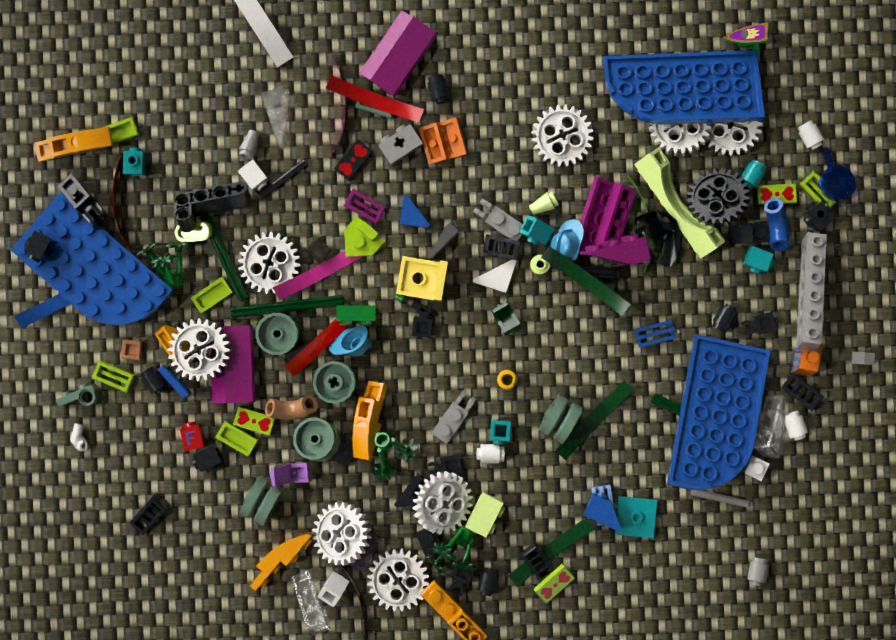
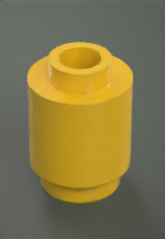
M503 370L497 376V383L503 389H511L517 382L515 373L510 370ZM506 375L510 377L508 383L503 382V377Z

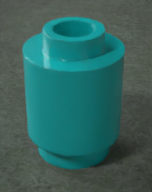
M752 160L747 165L741 176L744 178V183L748 184L749 190L757 188L766 173L764 171L766 166L756 160Z

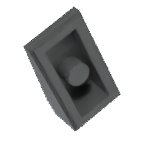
M449 221L429 255L431 259H434L459 234V231Z

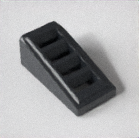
M486 234L482 253L520 261L523 242ZM491 239L494 240L492 251L488 250ZM501 241L499 252H496L497 243ZM506 242L508 243L506 253H503L504 244ZM511 244H515L513 254L510 255Z
M794 373L790 375L781 387L811 412L824 398L822 394ZM796 380L797 384L790 390L789 386ZM800 385L804 386L799 394L796 395L795 392ZM808 389L810 393L803 400L801 397ZM814 394L816 398L809 405L807 402Z
M156 493L129 524L141 535H144L170 507V504ZM148 507L155 511L157 515H155L150 509H148ZM143 513H145L152 521H150L148 518H146V517L143 515ZM137 519H141L147 526H143Z
M535 542L519 553L540 583L555 570ZM535 551L538 552V554L528 560L527 557ZM539 557H541L542 560H540V561H539L538 563H536L534 566L531 564V563L534 562L536 559H538ZM543 563H546L545 567H543L538 572L536 571V568H538ZM547 569H550L551 572L543 578L540 576Z

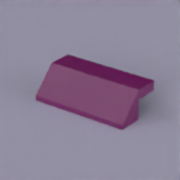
M401 11L359 74L376 84L382 91L395 97L438 34L414 16Z
M594 176L580 220L584 228V235L579 252L584 251L585 247L589 245H603V242L607 240L620 239L621 241L637 192L636 189Z
M253 325L216 327V329L223 328L221 335H228L224 341H230L226 348L231 349V352L226 353L230 359H224L227 367L220 366L222 373L215 371L216 377L213 378L211 376L212 404L256 402ZM214 348L210 350V359H213L217 355Z

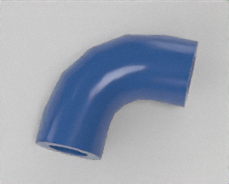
M771 198L764 204L770 231V248L775 251H784L789 248L787 215L782 200Z

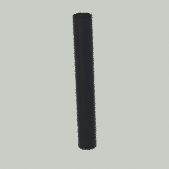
M304 159L299 161L258 192L259 196L262 199L307 166Z

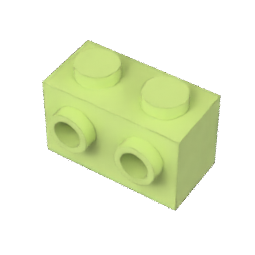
M482 491L465 527L484 537H487L488 534L492 535L496 527L494 521L497 516L501 517L505 509L502 506L503 501Z

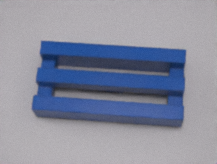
M672 320L634 329L639 348L676 338ZM664 325H668L669 327L668 329L644 335H639V332L661 327ZM668 332L671 334V336L641 342V339Z
M162 365L158 369L182 398H187L191 394V391L167 365Z

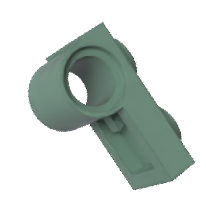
M87 382L78 386L79 390L75 392L69 390L62 393L61 398L56 399L59 407L77 400L84 406L96 404L100 397L97 385H90ZM88 391L93 395L91 402L85 399V394Z

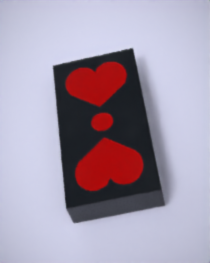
M357 139L334 167V170L349 181L373 151Z

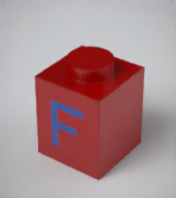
M193 421L185 423V428L180 429L185 451L207 446L202 424L196 425V422Z

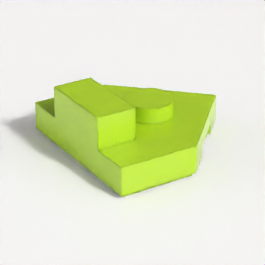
M358 216L344 229L346 257L373 256L385 243V240Z

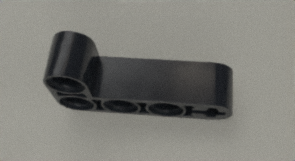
M244 182L180 193L174 198V215L182 232H191L196 227L197 216L248 206L252 199L248 186Z

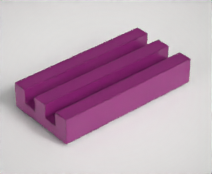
M352 189L344 203L345 207L375 224H378L386 209L385 206ZM354 194L380 208V211L378 212L354 199ZM350 201L377 215L376 218L349 204Z

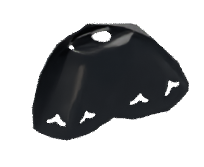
M659 209L636 217L634 220V232L639 237L646 236L647 245H649L658 264L671 267L677 258L680 248L681 234L677 220L667 212ZM662 218H668L669 222H663Z

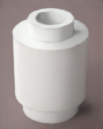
M812 120L798 127L799 135L806 148L811 147L813 150L823 145L821 141L824 138L816 123L813 124Z
M799 411L784 415V424L789 437L794 438L795 441L805 438L808 430Z
M481 444L480 448L476 450L477 460H480V463L504 462V446H499V444Z

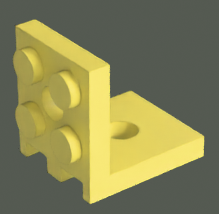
M402 256L396 294L442 301L448 262L441 260L440 262ZM415 273H421L424 276L422 283H414L413 275Z

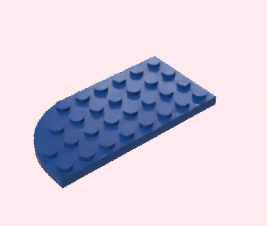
M756 50L603 56L605 84L610 96L624 112L638 120L659 125L764 121L765 114Z
M59 192L11 248L15 255L81 313L100 323L118 326L144 320L156 312L175 291L105 229L96 230L62 192ZM34 231L57 241L47 262L40 260L38 263L28 258L29 254L24 252L25 242L32 236Z
M697 334L694 335L667 485L690 490L712 489L732 480L746 466L754 448L770 350Z

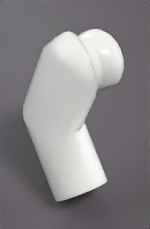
M75 423L71 442L78 451H86L88 443L82 436L84 425Z

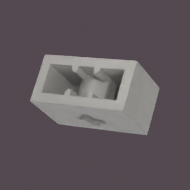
M403 124L396 129L397 133L391 137L387 135L380 140L381 143L378 146L391 166L423 146L422 141L411 124L408 126ZM396 140H404L402 148L400 146L395 147Z

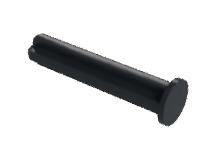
M580 266L595 278L614 279L619 282L620 266L617 268Z

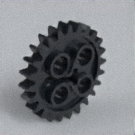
M713 168V173L711 174L706 170V176L699 174V181L693 179L695 186L689 185L690 192H687L689 211L693 212V218L698 217L699 223L705 220V226H708L710 222L713 224V228L716 227L717 223H720L721 227L724 226V222L731 225L732 219L738 221L737 215L744 216L743 210H748L747 203H750V198L748 197L750 196V191L747 190L748 184L744 183L743 177L739 178L737 172L732 175L731 169L724 173L723 168H721L720 172ZM719 184H724L722 187H716ZM703 195H709L707 198H701ZM730 197H736L735 200H728ZM715 208H720L717 212L712 211Z

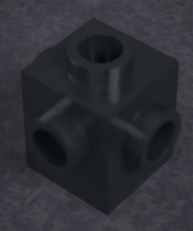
M815 201L811 202L805 207L807 211L802 214L805 217L803 220L809 228L812 227L816 232L821 231L835 220V217L831 214L832 209L830 206L822 201L817 203Z

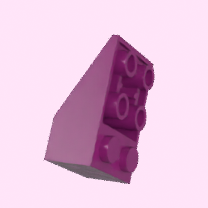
M638 234L622 236L621 241L620 239H611L604 241L603 245H589L585 247L584 251H580V255L618 264L634 265L651 260L646 237H639Z

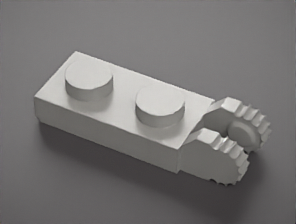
M482 198L480 203L492 212L489 216L476 208L473 212L508 239L518 241L522 236L519 231L523 224Z
M464 390L455 402H452L431 432L446 444L476 401L472 397L464 409L458 404L466 396Z

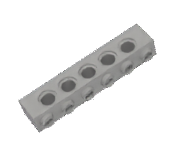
M807 232L802 239L796 349L816 351L822 344L827 234Z

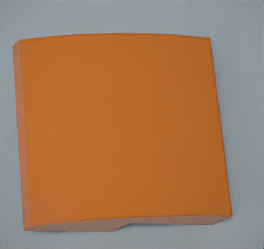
M458 117L419 128L429 165L468 154Z

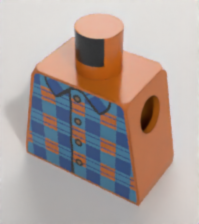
M821 344L816 351L796 349L791 372L808 376L817 373L823 345Z

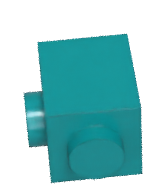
M129 148V151H123L124 175L146 176V153L141 151V148Z
M527 215L519 233L528 237L527 241L535 246L538 243L546 245L551 238L554 228L537 218Z
M750 246L747 249L742 265L749 267L750 272L760 275L761 272L765 273L771 270L774 264V259H772L774 254Z
M491 419L490 440H494L493 443L505 444V441H510L511 421Z

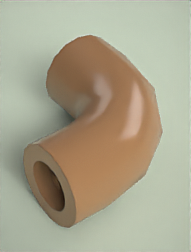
M306 395L293 401L269 399L266 403L265 415L268 418L280 420L301 419L316 412L318 403L311 395Z

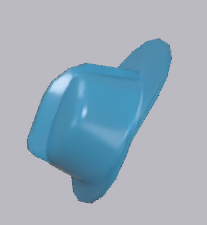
M576 219L564 222L558 234L554 235L550 243V247L573 262L578 257L584 235V228L581 222Z
M365 326L346 329L329 344V350L332 354H350L355 357L361 356L367 349L372 348V343L368 337V330Z

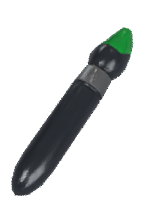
M405 295L395 296L400 303L407 304L417 310L419 302L409 299ZM421 304V310L427 311L428 306ZM432 309L429 315L437 317L439 314L436 310Z

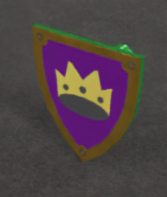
M761 23L746 26L729 33L723 39L738 43V48L752 46V49L756 50L757 55H760V43L768 42L769 24Z

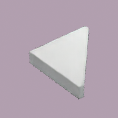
M510 260L473 279V283L506 293L516 260Z

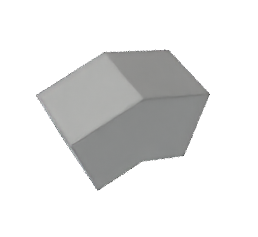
M852 352V364L874 365L875 353Z

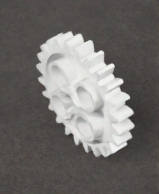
M566 104L563 109H560V106L557 105L555 111L552 107H549V114L543 111L542 115L544 118L537 117L539 124H533V127L537 130L531 132L536 138H533L531 142L537 143L533 149H540L538 156L545 155L544 162L549 158L550 165L556 161L558 167H560L562 162L568 167L569 161L575 165V158L580 161L583 159L581 153L584 155L588 154L585 148L592 147L587 142L593 141V137L588 136V134L593 133V130L587 128L591 125V122H584L587 116L580 117L581 110L575 113L574 106L567 110ZM562 120H571L572 126L565 128L562 125ZM550 126L555 130V134L549 136L545 133L544 129ZM572 129H578L577 132L566 135L565 140L559 138L549 144H547L546 142L547 140L558 137L560 132H562V134H565L571 131ZM572 136L578 137L580 144L572 145L570 138ZM560 144L563 150L561 153H555L552 150V146Z
M757 121L734 122L732 129H728L727 124H730V122H723L724 124L712 123L709 125L711 126V132H707L709 139L704 138L705 142L710 141L709 149L715 146V153L722 150V156H724L727 151L730 157H732L733 152L736 151L737 155L740 156L741 149L747 153V146L754 147L752 140L759 141L756 134L759 135L762 131L757 128L762 127L763 123ZM738 127H747L748 130H743ZM721 128L725 133L722 136H716L714 130ZM735 133H741L743 139L735 141L732 136Z
M649 123L653 125L649 127V132H653L651 139H655V146L660 144L661 150L667 148V154L674 151L675 156H677L678 152L685 156V151L688 150L692 154V148L699 151V144L705 145L703 138L709 139L707 132H711V126L709 125L712 123L681 124L683 126L681 128L677 124L659 125ZM692 127L698 129L695 133H690L688 130ZM674 134L679 136L677 140H671L670 137Z
M262 232V238L255 235L256 241L248 239L250 246L243 245L246 252L239 253L244 257L238 260V262L243 263V266L238 269L244 270L241 277L248 278L245 281L246 284L252 282L251 289L258 286V292L260 293L265 288L266 294H269L270 289L276 294L273 287L294 278L293 274H299L295 267L301 266L296 263L300 256L294 255L298 249H291L294 244L293 242L286 244L287 237L280 240L281 234L279 233L274 237L273 232H270L269 237H267ZM261 246L268 247L267 255L261 256L259 254ZM273 247H276V251L271 259V261L274 262V265L269 266L267 271V277L266 279H263V275L267 269V264H265V261L270 260ZM285 252L287 257L284 262H278V253ZM255 264L262 266V271L259 274H254L252 270ZM273 270L280 272L278 280L274 281L271 279L270 275Z
M198 318L197 324L191 319L190 325L185 322L183 323L184 329L177 327L178 335L172 333L175 340L169 341L173 347L167 349L173 352L168 358L175 360L171 366H178L176 372L183 371L182 377H186L189 374V380H193L196 376L197 381H201L202 376L206 381L209 380V375L215 378V371L222 373L220 366L227 367L224 359H230L226 353L231 352V349L226 348L230 341H224L228 335H221L223 328L216 329L217 323H213L210 326V320L207 319L203 324L200 318ZM202 332L207 333V339L204 342L199 340V335ZM189 341L190 349L185 352L182 345L184 342ZM211 341H214L213 345L201 350L202 354L194 353L188 359L184 358L186 355L196 352L198 350L197 346L204 347ZM214 348L217 355L215 358L210 359L208 352ZM198 358L200 365L194 369L192 367V360Z
M445 471L444 474L437 472V477L431 474L430 481L424 479V486L419 484L421 491L415 492L418 498L413 499L417 505L412 507L415 511H418L414 515L419 519L418 523L423 525V528L426 530L429 529L432 533L436 531L438 534H441L442 531L448 534L449 528L455 531L456 524L461 527L460 521L467 520L464 515L471 513L467 508L473 506V504L468 502V500L473 498V496L468 494L471 492V489L467 487L468 483L463 481L462 477Z
M336 502L335 505H328V509H322L323 514L317 515L320 521H314L317 528L312 529L313 532H316V536H313L312 539L317 540L314 547H320L317 553L323 554L322 559H328V563H335V565H348V562L355 563V559H361L359 553H366L363 547L369 546L366 539H371V536L367 535L371 528H366L369 521L363 520L366 514H359L361 509L355 508L354 504L348 505L347 502H342V504ZM353 528L355 529V534H354V536L352 535V529H353ZM329 532L331 533V538H330V540H329V538H328Z
M393 548L392 554L386 550V557L379 554L380 561L373 560L376 567L369 568L373 572V574L367 575V578L372 579V581L367 582V585L373 586L369 593H375L373 600L380 599L379 606L386 603V610L390 605L393 606L394 612L397 607H400L402 612L405 605L410 610L411 603L416 606L418 605L417 598L423 600L420 593L425 589L423 586L429 585V582L424 580L429 577V574L423 573L427 570V566L421 567L423 560L416 561L417 554L413 557L410 556L411 550L407 554H404L403 548H401L400 553H397L396 549ZM403 562L405 569L398 571L395 569V563ZM387 566L392 568L398 578L402 577L401 582L409 590L408 594L399 582H394L395 576L387 569ZM381 574H388L390 580L386 583L382 582L379 578ZM409 577H414L417 580V584L410 586L406 580ZM399 589L402 595L395 598L392 596L391 591Z

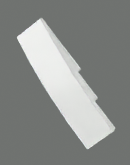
M234 0L277 67L293 58L257 0Z

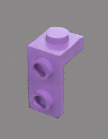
M311 462L290 463L271 467L270 469L272 487L312 481Z

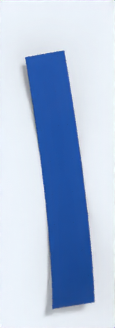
M59 293L14 317L20 328H23L71 303Z

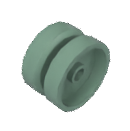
M271 313L259 321L255 337L263 351L271 355H283L291 352L297 346L300 340V329L298 323L291 316L283 313ZM276 330L281 332L280 337L274 336Z
M331 361L324 363L314 374V391L320 399L327 403L336 404L343 402L352 396L356 389L357 379L355 372L344 362ZM334 378H337L338 385L332 384Z
M558 394L547 409L538 431L549 435L556 427L553 439L563 444L574 428L583 408L572 403L565 411L568 399Z
M316 417L308 418L296 427L293 435V444L296 451L302 457L316 462H323L333 458L338 452L341 439L338 429L331 422Z
M259 476L248 491L239 514L249 518L257 509L254 522L264 526L275 508L283 488L271 486L266 494L268 480Z

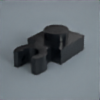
M421 303L417 305L419 316L413 317L412 336L432 337L433 318L428 317L432 310L431 304L428 305L427 311L421 310Z
M773 312L752 316L754 322L742 321L740 323L741 325L747 324L749 326V330L743 332V335H750L754 330H756L757 335L777 330Z
M351 431L345 436L346 442L343 443L341 441L338 452L331 458L345 467L348 466L353 457V441L349 438L352 433Z
M459 454L440 457L441 463L439 464L437 462L428 463V466H435L437 469L436 472L430 473V475L437 476V472H443L444 474L445 471L450 474L463 473Z
M454 567L451 578L455 579V582L450 585L449 592H452L454 587H459L458 595L462 596L464 592L463 583L469 585L474 571L467 572L464 568L458 570V567Z

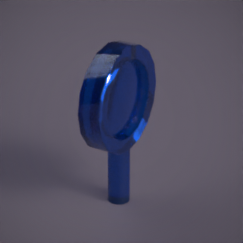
M825 147L821 149L827 169L820 176V189L829 200L835 202L844 201L852 196L855 191V177L848 168L835 165L829 148Z

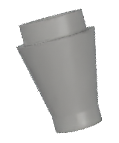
M254 130L248 131L239 148V155L241 157L253 160L254 156H257L259 132Z

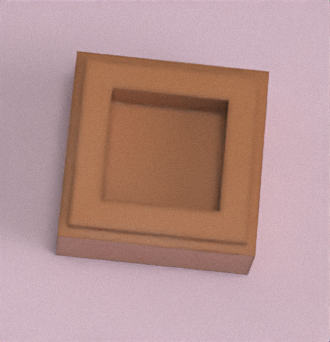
M123 339L121 358L141 360L143 341Z

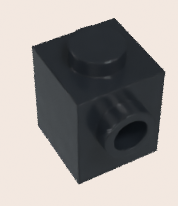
M34 231L32 236L25 242L24 252L29 254L28 258L38 263L40 260L47 262L57 241Z
M216 444L193 454L194 459H192L196 470L199 469L200 472L206 470L207 473L217 469L216 465L224 461Z

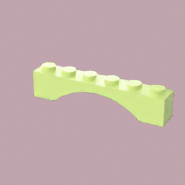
M659 147L634 164L638 172L648 183L650 189L660 200L661 205L677 220L683 236L687 238L693 250L700 258L706 256L725 242L716 227L713 228L712 224L705 226V221L699 223L698 217L693 218L692 212L681 201L672 182L670 162Z

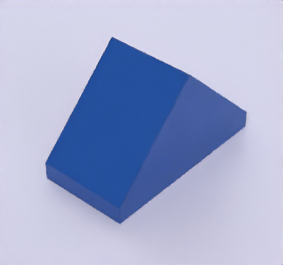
M406 194L403 197L400 225L429 228V223Z

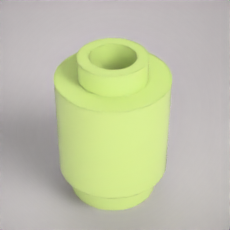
M536 255L530 261V269L534 274L542 275L550 267V263L541 258L542 255ZM538 261H542L544 263V266L542 268L537 267Z

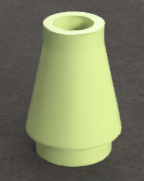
M546 192L529 207L533 215L556 209L555 207L559 203L553 192Z

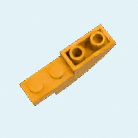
M110 127L78 131L35 142L38 162L113 146Z
M368 381L364 398L359 397L353 425L354 458L367 461L372 459L376 445V433L381 428L378 419L388 387L384 383Z
M307 532L292 537L270 551L256 566L262 572L250 587L255 591L258 587L263 589L269 581L268 575L271 572L275 574L282 566L279 563L280 561L285 566L289 562L293 564L300 556L298 551L301 548L306 549L312 542L310 539L312 533Z
M435 580L420 593L464 640H485L488 637L459 603Z

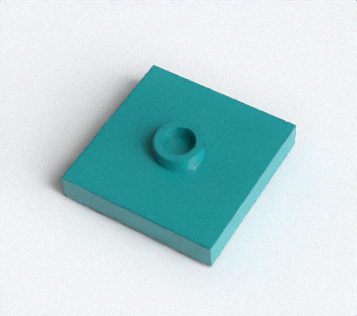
M618 496L616 516L621 530L620 532L615 530V535L654 539L657 500Z

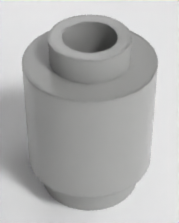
M753 557V560L750 561L747 577L748 580H751L750 584L762 586V583L767 582L768 560Z

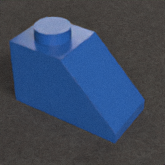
M599 491L597 494L592 492L584 510V516L620 532L621 526L613 505L608 500L609 496Z

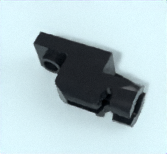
M72 173L57 186L73 207L84 216L93 228L101 230L103 226L96 220L97 217L92 211H95L99 217H103L107 223L110 222V216Z

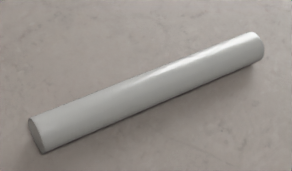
M691 490L692 496L746 508L749 505V500L705 490Z

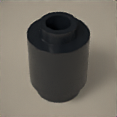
M442 74L429 77L427 84L431 101L436 102V104L446 103L447 99L450 98L446 79H444Z
M727 303L725 306L720 305L713 319L712 327L724 333L728 329L730 330L738 315L735 312L736 308Z
M151 366L140 374L142 382L151 395L155 393L157 396L166 390L165 386L167 383L158 369Z
M483 567V571L480 572L477 590L481 591V595L492 596V593H496L499 580L498 570Z

